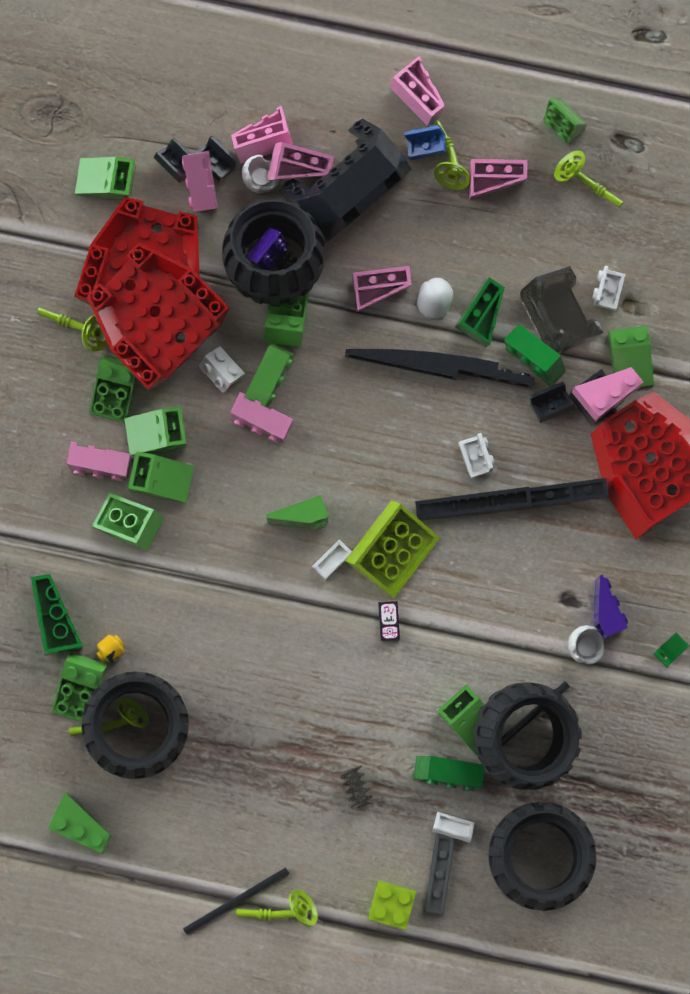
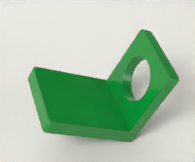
M675 632L654 652V655L668 668L690 645Z

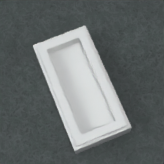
M339 539L312 568L327 580L345 562L352 551Z
M437 812L432 832L470 843L475 823Z

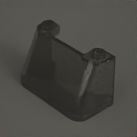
M571 266L535 277L520 292L521 301L541 341L558 354L604 333L598 321L595 319L586 320L571 290L576 284V275Z

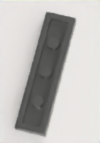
M438 833L435 835L424 912L444 915L455 838Z

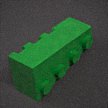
M51 575L31 577L44 656L83 649L82 642Z

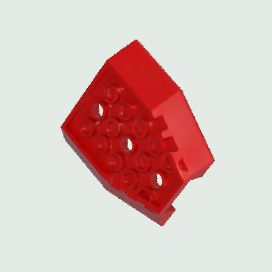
M125 196L90 244L74 297L90 305L86 296L99 283L105 286L130 260L126 255L139 242L192 268L200 276L198 217L179 211L177 215L144 206L142 200ZM161 225L163 229L160 233H154L152 231L153 226ZM134 281L128 283V291H132L135 288L136 284ZM155 307L152 310L153 317L159 316V307Z
M139 242L126 255L130 260L105 286L99 283L86 297L110 350L150 390L168 380L222 325L230 307L192 268ZM130 281H134L136 284L132 291L127 289ZM155 307L160 308V314L157 317L152 315V310ZM184 333L186 336L185 341L178 343V335Z
M655 392L634 400L604 420L590 434L601 478L607 479L609 499L636 540L653 530V526L690 503V419ZM630 421L636 424L632 432H628L625 429V425ZM650 453H654L657 456L656 461L652 464L646 461V457ZM670 485L677 486L678 492L676 495H668L667 489Z

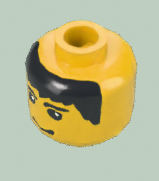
M107 635L96 645L98 650L96 655L103 663L105 661L114 663L125 653L124 647L126 646L117 635Z

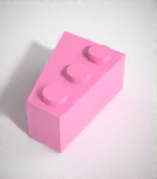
M418 56L393 77L390 88L429 126L441 116L445 105L436 87L433 86L429 78L430 75L422 64L421 57Z

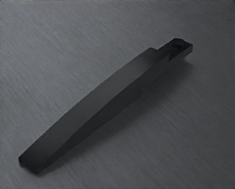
M346 349L345 357L455 381L458 374L532 389L535 379L528 373L521 372L520 374H515L509 369L498 370L499 362L453 354L400 349Z
M601 478L415 501L417 518L419 520H430L566 505L573 502L609 498L607 479Z

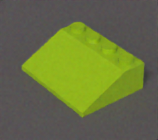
M391 500L345 561L394 599L440 538L401 503Z

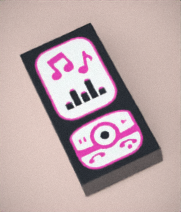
M398 601L378 602L381 641L400 640Z

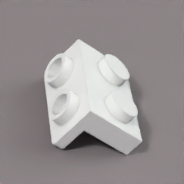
M605 266L603 271L599 270L596 280L600 282L599 287L594 289L592 299H595L594 306L616 311L625 274L608 270V266Z
M221 346L205 355L199 364L203 373L211 379L222 393L226 392L232 384L245 375Z
M479 433L475 437L458 442L470 479L493 471L495 461L493 456L488 454L487 448H489L486 437Z

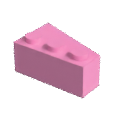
M282 106L276 108L277 111L270 116L266 114L261 117L262 120L255 125L250 124L231 135L240 163L246 162L251 156L272 154L275 143L284 142L293 145Z
M284 142L275 143L267 180L327 175L332 168L334 156Z
M209 151L182 156L183 169L187 177L185 179L186 187L189 189L191 196L189 197L190 208H193L194 212L218 208Z
M471 159L469 166V200L524 183L527 180L528 160Z
M403 266L353 273L352 280L356 311L359 312L409 288L412 285L410 267Z
M630 367L575 386L572 393L592 418L597 421L640 388L643 381Z
M240 392L230 412L231 419L234 421L233 424L240 428L246 426L251 429L252 433L259 436L264 434L274 443L278 444L279 441L284 443L293 424V419L272 408L269 409L260 405L261 402L257 400L253 402L244 398L245 394Z
M71 441L67 465L71 471H74L73 474L85 476V473L92 474V477L100 479L107 476L111 477V480L122 482L123 479L128 480L132 458L130 454L110 449H94L95 446L88 445V447L76 446L77 442Z

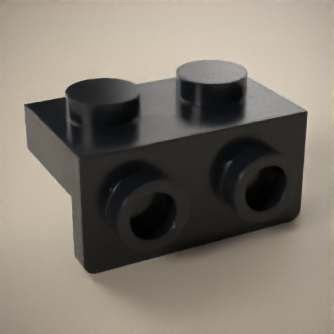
M210 136L208 142L195 152L209 151L212 173L219 182L233 172L238 163L236 156L226 149L221 141L217 140L214 136Z
M173 138L169 145L156 152L153 158L179 183L187 178L183 169L182 156L190 153Z
M564 382L554 384L529 396L530 406L540 423L575 409L574 403L566 391Z

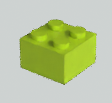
M377 880L367 919L406 930L416 891Z

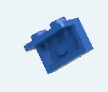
M431 125L428 128L412 129L405 132V138L408 140V158L410 160L446 154L445 133L439 125Z

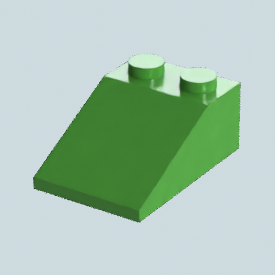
M648 326L610 331L607 335L613 373L632 367L643 381L641 387L654 386Z
M109 493L92 527L132 547L147 552L164 518L152 508Z
M319 495L266 514V520L271 525L304 529L315 528V530L326 527L325 524L328 523L329 516L322 497Z

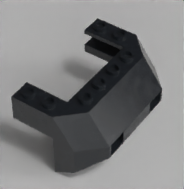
M364 119L356 121L348 130L351 134L358 137L355 141L358 145L357 149L345 156L343 161L330 169L329 173L322 179L316 181L313 187L308 188L292 178L286 181L279 189L286 202L298 204L303 208L304 212H308L314 218L323 235L324 244L345 229L412 170L402 152L382 129Z

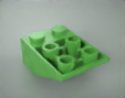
M561 98L549 99L543 118L544 123L549 129H553L557 133L558 138L562 142L570 145L585 131L587 124Z
M121 157L80 158L75 195L122 201L125 196L131 197L136 170L135 160Z
M309 292L305 296L301 295L297 301L290 304L268 305L264 342L302 346Z
M104 355L100 359L89 414L125 423L138 379L119 358Z
M181 406L159 409L125 418L129 453L131 456H134L136 451L155 453L187 448Z
M136 451L128 489L130 493L187 503L194 466Z
M71 652L64 663L52 713L82 722L85 705L95 689L103 683L108 664Z
M465 685L436 713L465 745L477 755L474 747L475 735L473 734L474 724H477L479 718L478 712L484 704Z

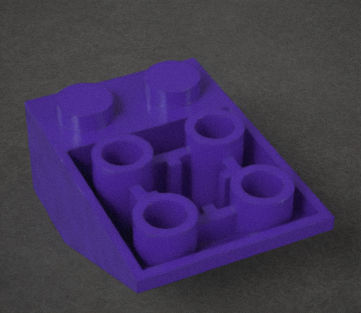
M269 227L247 254L246 258L256 267L272 271L276 267V261L279 257L285 256L288 252L289 243L282 233Z
M602 574L595 580L593 624L601 636H603V640L623 632L628 628L627 624L629 622L624 613L621 614L618 608L620 606L616 595L613 596L610 588H612L610 581L607 577L604 578Z

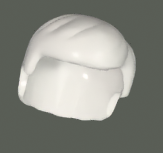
M262 155L251 156L247 159L242 169L244 184L248 189L257 194L270 192L279 183V179L267 180L271 161L264 159Z
M432 278L424 282L417 296L419 312L427 318L438 319L444 317L453 300L452 287L442 278Z
M589 625L580 626L575 629L568 641L570 655L579 663L594 664L598 662L604 653L603 636L598 632V629Z

